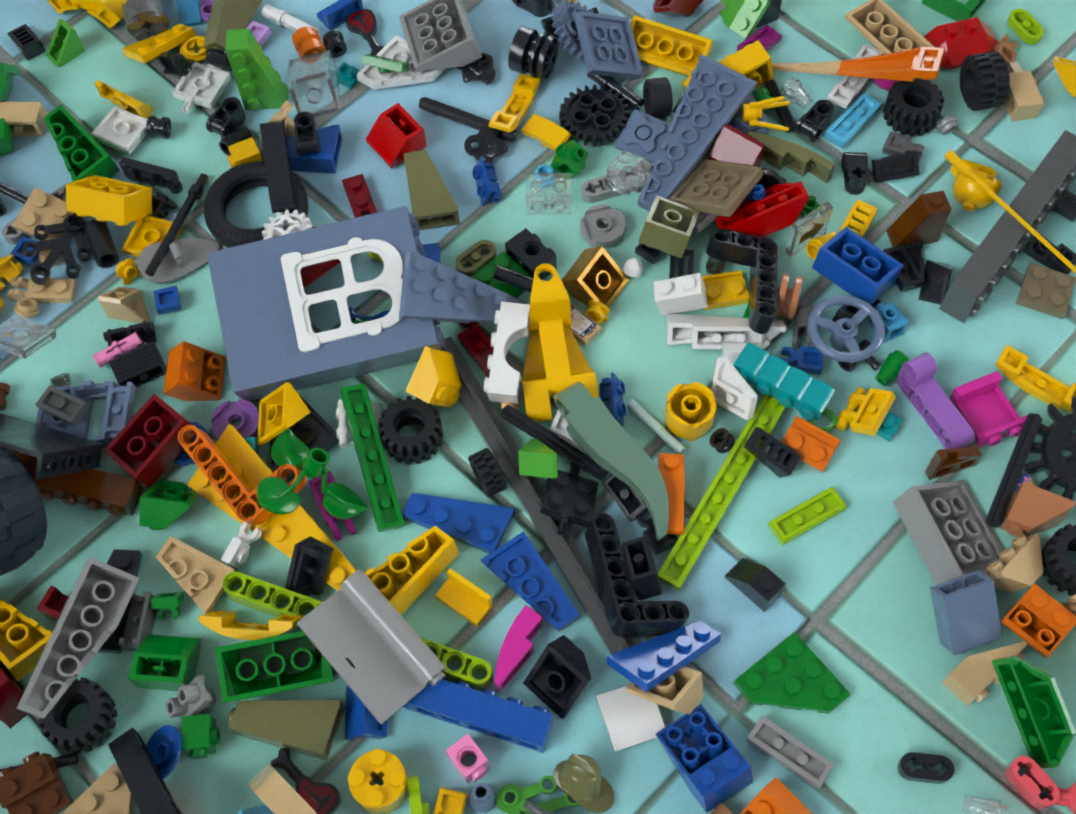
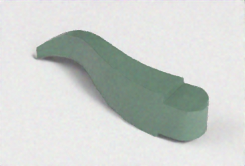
M577 382L555 394V404L568 423L566 427L568 434L592 460L635 490L645 502L653 519L656 539L658 541L667 535L669 502L665 482L653 460L617 422L600 397L597 396L593 399L581 382Z

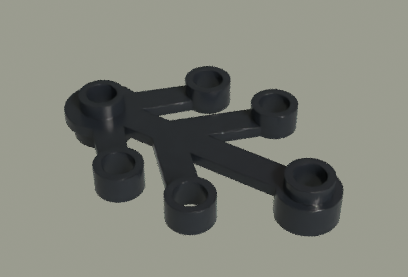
M71 214L63 220V223L47 226L37 225L34 229V236L41 241H27L23 244L22 252L27 257H34L38 251L52 249L42 264H36L31 268L30 278L35 284L43 285L49 281L50 270L61 254L66 263V275L72 279L79 277L81 268L73 256L69 245L70 240L74 238L77 244V258L80 261L87 262L91 259L92 251L87 247L83 236L86 222L82 217L77 216V214ZM38 231H44L45 234H39ZM63 233L60 238L46 240L49 234ZM31 247V248H33L34 250H33V251H28V250H26V248ZM86 252L88 255L83 256L81 253ZM70 269H75V270H77V272L73 273V272H71V271H69V270H70ZM42 275L44 278H38L36 276Z

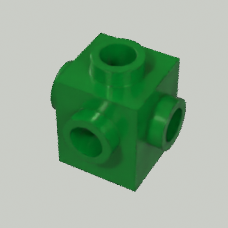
M575 140L561 143L555 150L556 154L550 166L564 179H568L581 173L589 153Z

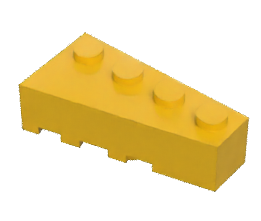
M759 40L746 45L743 49L726 56L718 62L756 82L754 91L759 88V85L765 84L767 80L774 79L771 57ZM691 76L682 82L684 91L690 82Z
M435 525L408 543L407 548L397 554L394 552L386 558V562L375 569L372 567L364 573L399 614L402 615L460 553L454 539Z

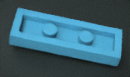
M863 93L825 132L824 137L840 148H843L881 109L882 103Z

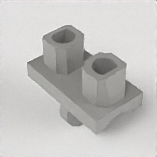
M204 675L196 676L189 685H182L178 689L177 697L170 698L165 705L170 718L180 716L182 721L183 716L198 715L202 710L210 709L215 704L216 695L212 688L204 685L206 680Z

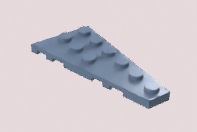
M409 251L405 254L399 319L417 318V320L422 321L437 319L439 322H478L479 324L495 323V312L500 310L501 302L527 304L525 301L416 252Z

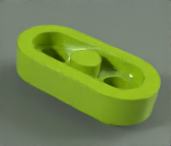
M1014 9L1010 12L1007 23L1025 43H1039L1043 37L1044 28L1024 9Z

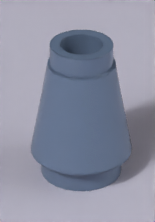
M484 783L476 784L469 794L470 806L479 813L491 811L496 805L495 790ZM482 791L486 792V795L483 798H479L476 796L477 794H481Z

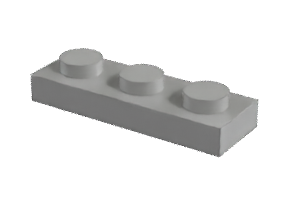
M764 716L760 717L746 739L754 747L818 790L834 766L832 762Z

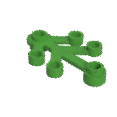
M544 776L539 783L521 789L514 784L504 785L497 792V806L502 812L508 814H521L520 811L525 814H532L524 809L525 801L542 793L546 795L553 794L556 790V783L552 776ZM551 781L553 783L552 789H544L543 783ZM566 793L561 797L540 803L537 806L552 813L566 807L575 808L579 804L577 802L571 803L568 800L569 795ZM507 794H513L515 796V801L512 803H507L505 801V796Z

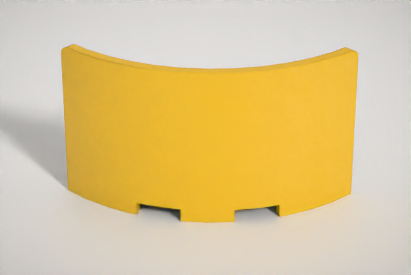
M47 0L59 14L67 10L86 9L87 13L98 18L109 29L124 17L122 4L127 2L126 0Z

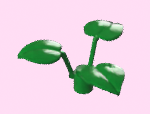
M290 428L283 431L276 438L271 448V456L278 466L291 464L298 469H303V471L290 487L284 480L278 477L263 479L257 487V501L264 509L274 514H289L295 511L301 499L293 490L305 476L315 478L322 475L321 492L325 495L322 504L328 513L339 519H349L368 510L367 504L347 486L331 482L326 488L329 470L325 467L329 462V455L325 450L321 448L309 450L293 434Z

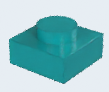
M888 411L876 434L890 442L903 419Z

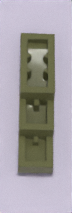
M752 131L747 133L749 137L757 139L760 143L764 144L762 160L779 171L784 166H787L802 177L807 172H810L825 183L832 178L835 163L821 155L774 136Z

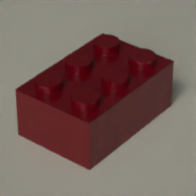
M153 394L103 451L136 480L150 488L183 451L184 448L178 441V433L182 427L192 424L156 394Z

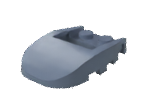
M92 380L83 381L82 385L76 387L71 385L58 387L57 389L85 401L90 405V408L77 426L38 409L36 424L87 439L93 400L106 399L101 435L96 436L92 440L103 443L102 449L106 448L131 420L135 393H138V389L132 382H127V386H118L114 381L94 383Z

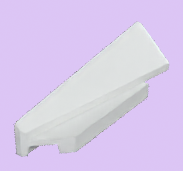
M666 314L667 345L691 343L692 349H722V344L752 343L765 349L771 344L770 341L780 332L784 333L786 331V325L782 320H774L768 333L758 334L749 327V318Z

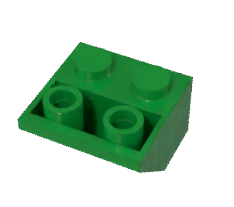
M148 634L134 652L128 679L137 688L178 691L182 685H189L194 679L201 639Z

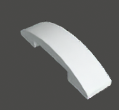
M864 44L855 56V59L883 55V53L877 48ZM844 76L841 82L832 89L827 100L847 109L859 96L870 78Z

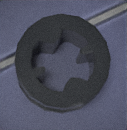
M719 428L713 432L709 441L710 445L717 452L726 453L734 446L735 437L727 429Z

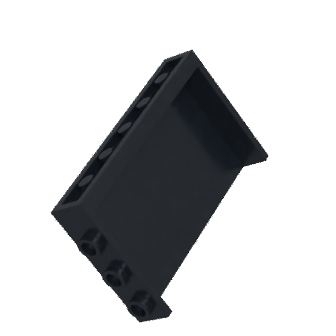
M0 413V446L37 457L35 479L40 480L99 468L103 443Z

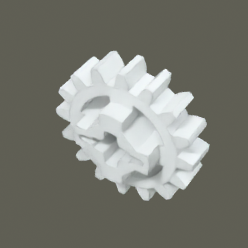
M287 209L283 215L277 212L276 218L269 217L270 224L264 223L265 230L262 231L263 239H268L313 227L310 218H307L304 212L299 215L297 210L289 213Z

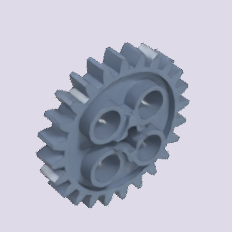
M566 0L553 12L554 16L551 19L554 23L552 27L557 29L554 34L560 36L558 42H563V48L570 50L569 55L574 53L576 60L581 58L585 64L574 15L578 11H589L587 10V5L582 7L579 1L575 4L573 0L570 2Z

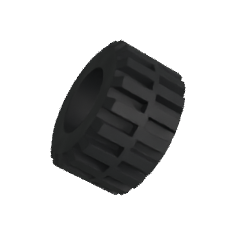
M998 51L969 55L963 60L960 69V89L967 107L972 111L999 107L1005 104L1010 89L1009 70L1004 57Z
M917 78L913 82H895L889 90L883 109L884 120H887L886 124L892 126L893 131H899L902 135L909 134L910 137H914L915 134L922 136L924 132L929 133L936 126L944 105L943 93L937 89L938 86L936 84H931L930 80H922L921 78Z
M406 396V400L398 398L395 404L389 403L387 405L388 410L382 411V418H379L378 422L379 434L387 454L391 458L395 457V461L400 463L404 460L405 464L411 465V461L420 464L421 459L425 458L426 461L431 459L430 454L435 455L438 452L437 446L441 447L443 437L441 419L436 407H432L431 404L423 402V400L417 397L412 399V396ZM409 424H419L424 427L416 436L404 437L398 434L404 426Z
M1068 524L1063 529L1057 530L1041 550L1044 567L1042 574L1044 577L1048 576L1050 578L1047 582L1051 586L1053 584L1058 586V591L1063 592L1066 590L1068 595L1073 596L1076 594V565L1068 558L1067 551L1076 552V524L1074 527L1072 524Z
M81 677L80 681L76 678L46 717L37 720L38 726L43 728L41 730L43 736L62 750L80 754L81 750L87 753L92 751L93 745L96 747L103 744L101 740L104 737L107 739L110 737L111 733L108 731L110 728H115L116 722L112 720L114 717H117V710L113 708L116 704L110 695L96 682ZM89 703V713L84 722L77 727L67 728L66 721L71 710L79 704Z

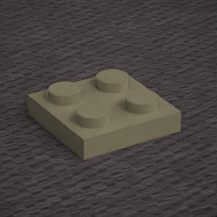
M1030 262L1026 269L1016 304L1063 319L1068 308L1076 277Z

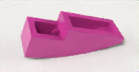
M525 605L514 620L500 650L494 680L495 689L499 693L533 655L534 644L530 641L543 627V618L527 605Z

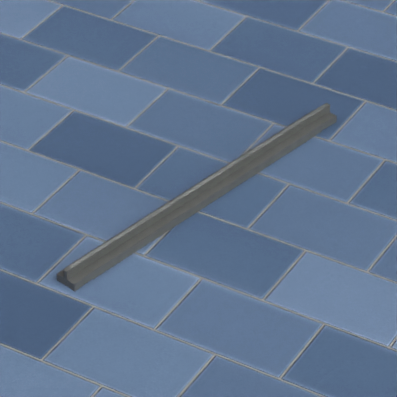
M452 337L444 339L446 347L442 348V350L453 355L462 385L459 391V400L488 449L492 452L494 459L497 460L501 471L610 654L637 645L633 637H618L611 632L595 573L569 530L567 536H562V533L558 535L559 521L551 516L540 513L544 495L543 487L537 477L519 475L518 451L520 449L491 401H489L488 396Z

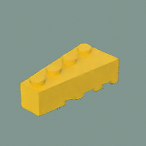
M0 599V661L15 680L19 681L35 669L51 635V631L46 630L38 622L28 618L19 612L17 608Z

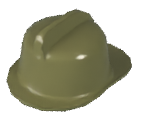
M571 754L568 760L556 765L553 771V779L556 785L580 806L594 813H603L612 807L614 803L613 789L607 780L601 776V769L593 758L587 755Z

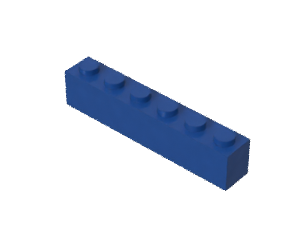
M445 677L434 687L429 684L402 707L541 753L544 752L553 723V714H549V710L537 705L533 708L527 707L516 698L508 697L505 700L497 697V694L491 690L482 689L480 692L471 689L472 686L462 681L452 683L446 681Z

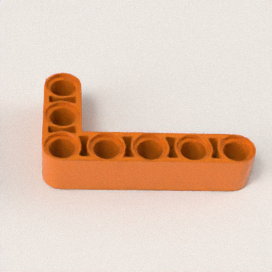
M186 425L181 428L178 433L179 443L240 520L250 525L258 526L274 514L259 504L257 501V487L252 491L207 433L193 425ZM197 434L196 440L191 443L192 437ZM211 452L210 459L205 462L207 454ZM284 464L269 477L281 478L290 487L302 471L291 464ZM226 470L225 477L220 480V474ZM295 473L294 480L288 483L289 475ZM306 476L293 490L296 494L305 486ZM240 488V495L234 499L236 490ZM255 507V514L249 518V511Z

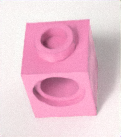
M468 733L445 750L447 757L466 783H469L472 779L476 782L488 772L486 769L489 767L488 759ZM474 755L477 758L474 765L467 767L462 764L465 756Z

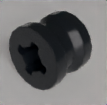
M332 30L323 36V43L330 57L337 58L346 53L347 46L340 31Z
M149 116L146 124L148 136L151 138L160 136L162 139H168L171 134L170 118L162 117L160 119L156 116Z

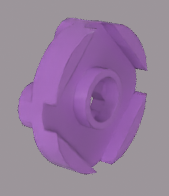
M238 399V401L234 402L229 400L219 405L211 418L212 431L216 439H219L228 424L232 425L231 422L233 420L238 421L239 419L242 420L241 424L236 427L238 432L244 438L256 437L258 435L259 412L256 406L244 399Z

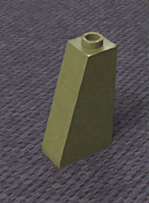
M214 0L203 48L225 51L227 30L246 29L262 0Z
M426 150L404 153L412 213H414L418 223L419 231L460 225L458 207Z
M336 699L238 701L236 708H233L229 714L228 728L236 735L277 747L288 748L291 751L327 761L345 711V706L342 701Z

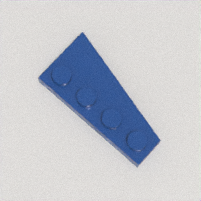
M524 531L480 560L558 632L581 618Z
M700 620L607 656L606 664L639 688L648 692L719 643L721 633Z

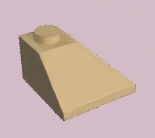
M684 666L648 692H645L632 682L626 687V692L690 715L703 699L702 672Z

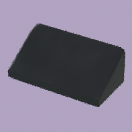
M611 474L602 482L630 522L637 519L639 513L642 516L648 512L645 502L635 490Z

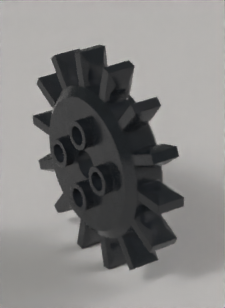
M1076 396L1073 397L1071 403L1072 414L1063 416L1054 404L1051 403L1047 406L1048 416L1054 423L1049 427L1041 423L1037 434L1043 437L1042 442H1033L1029 452L1040 454L1041 459L1025 464L1024 471H1027L1029 474L1045 471L1048 478L1041 482L1039 488L1050 491L1057 484L1065 489L1062 497L1070 500L1073 499V494L1076 492V434L1073 433L1076 430ZM1068 450L1071 452V455L1064 456L1062 452Z

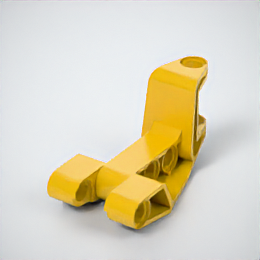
M546 263L539 265L534 273L529 309L530 335L522 377L526 416L535 422L552 420L550 399H554L555 394L577 382H581L586 387L593 399L599 396L596 374L588 365L570 328L572 326L568 293L556 269ZM543 271H548L553 277L548 281H543L539 278V274Z

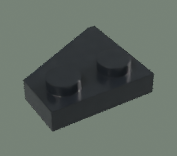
M922 241L883 250V252L904 265L896 281L901 292L922 287L925 282L922 269L924 266V258L921 255Z

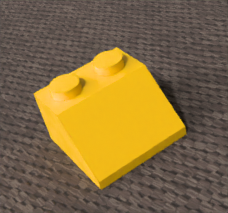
M425 346L406 388V392L429 404L452 408L459 398V391L462 386L453 355L447 351Z

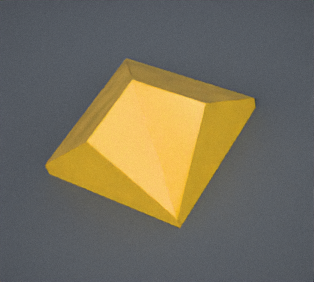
M285 382L260 400L257 445H264L311 413L291 383Z

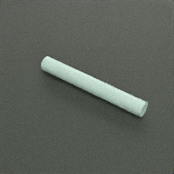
M634 399L627 404V407L677 454H682L686 448Z

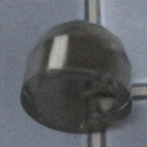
M710 256L705 265L706 272L712 275L722 273L725 261L713 259Z
M63 373L49 379L51 385L55 388L72 384L69 373Z

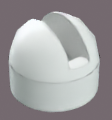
M637 258L629 259L624 265L623 272L631 277H640L643 265Z

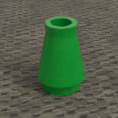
M898 350L889 353L875 379L881 385L887 386L897 378L902 365L910 359Z

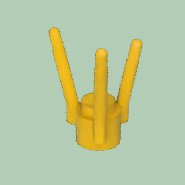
M780 96L743 104V122H749V126L789 131L788 127L757 121V119L762 118L763 109L786 106L790 104V101H783L785 97Z

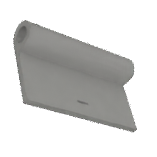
M361 569L347 577L341 584L340 590L296 623L380 724H383L429 684L434 687L446 676L443 673L446 669L444 664Z

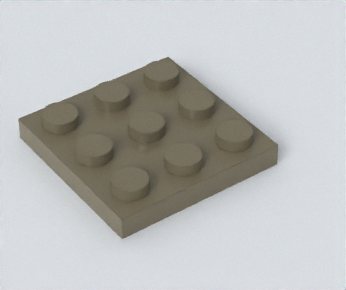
M702 159L669 200L703 213L730 217L763 176L762 167Z

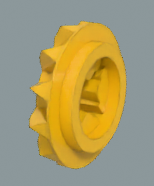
M194 36L183 42L180 46V54L186 59L195 60L197 63H200L202 60L205 61L207 49L203 48L205 37Z

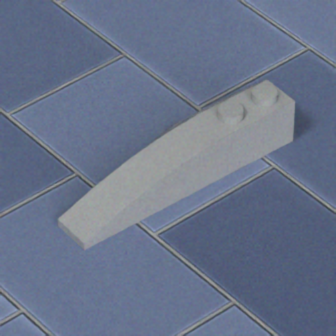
M88 558L61 611L16 709L43 719L46 717L118 627L139 581V577L94 558Z

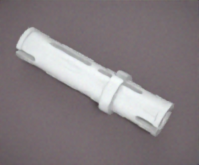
M266 4L262 9V16L276 22L280 27L284 26L295 32L299 28L310 26L320 35L319 28L289 15L285 10H278L269 4Z

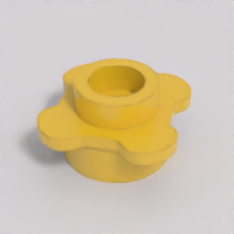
M132 258L121 261L116 267V275L122 278V283L125 285H130L132 280L140 275V271Z
M590 300L588 302L590 307L586 311V315L597 324L607 322V314L610 312V309L601 302Z

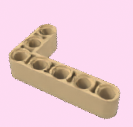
M269 763L248 783L252 791L274 814H317Z

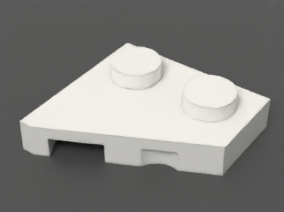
M721 356L717 358L711 388L716 404L746 420L753 418L758 395L727 357Z

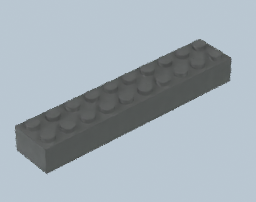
M1067 130L1063 132L1009 205L1036 231L1038 229L1037 226L1042 224L1049 214L1046 210L1053 209L1060 199L1057 195L1064 194L1071 182L1068 180L1076 178V135ZM1005 210L952 281L939 309L962 323H965L969 316L974 318L981 308L982 302L988 299L993 291L992 288L999 284L1006 269H1010L1016 259V255H1020L1027 244L1026 241L1031 239L1033 234Z

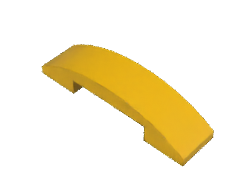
M520 74L513 85V93L502 110L496 111L489 122V127L508 133L514 131L530 109L541 79Z
M1006 345L995 363L997 368L1009 380L1030 395L1049 405L1052 403L1057 408L1072 413L1071 403L1073 397L1076 396V384L1065 385L1027 363L1028 356Z
M213 610L199 615V622L212 631L230 638L258 640L277 636L298 627L296 623L304 616L282 614L268 620V624L237 622L236 611Z

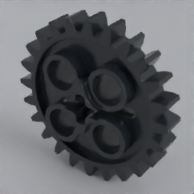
M586 85L584 91L577 88V94L570 92L569 98H564V104L560 105L561 111H559L560 126H563L571 134L570 138L576 136L577 143L584 140L585 146L589 141L592 142L593 146H596V143L600 141L601 145L604 146L605 140L613 143V136L618 138L626 127V123L630 118L629 104H625L626 99L620 98L619 92L613 94V88L605 91L604 85L601 89H597L596 85L589 89Z

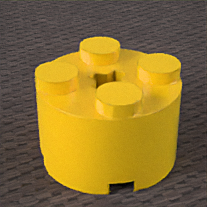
M692 382V384L685 385L681 383L676 385L668 394L664 422L668 429L676 436L688 441H695L707 434L713 425L716 412L715 397L713 392L701 383Z
M374 749L360 756L348 774L351 794L358 804L370 813H390L396 810L404 802L408 792V775L401 761L394 754L382 749ZM379 778L383 780L384 784L379 786L374 781Z

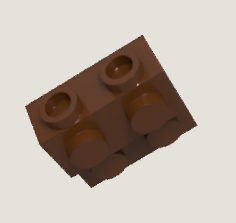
M34 752L23 759L24 764L16 769L11 766L0 771V804L3 809L8 810L9 814H58L73 803L51 754L42 753L40 755L39 752Z

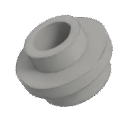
M950 115L945 116L939 120V125L936 128L937 131L943 135L951 133L959 126L957 123L958 118L956 116L951 117Z

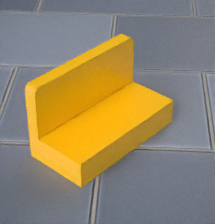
M449 568L446 572L448 579L435 594V598L478 628L493 608L492 597Z

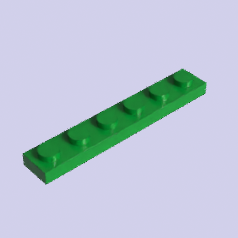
M366 384L341 387L340 395L378 533L401 528L405 523Z

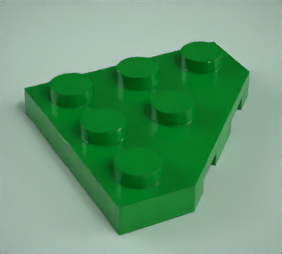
M795 632L733 682L752 705L762 706L765 704L785 709L815 710L818 713L827 714L832 712L851 695Z

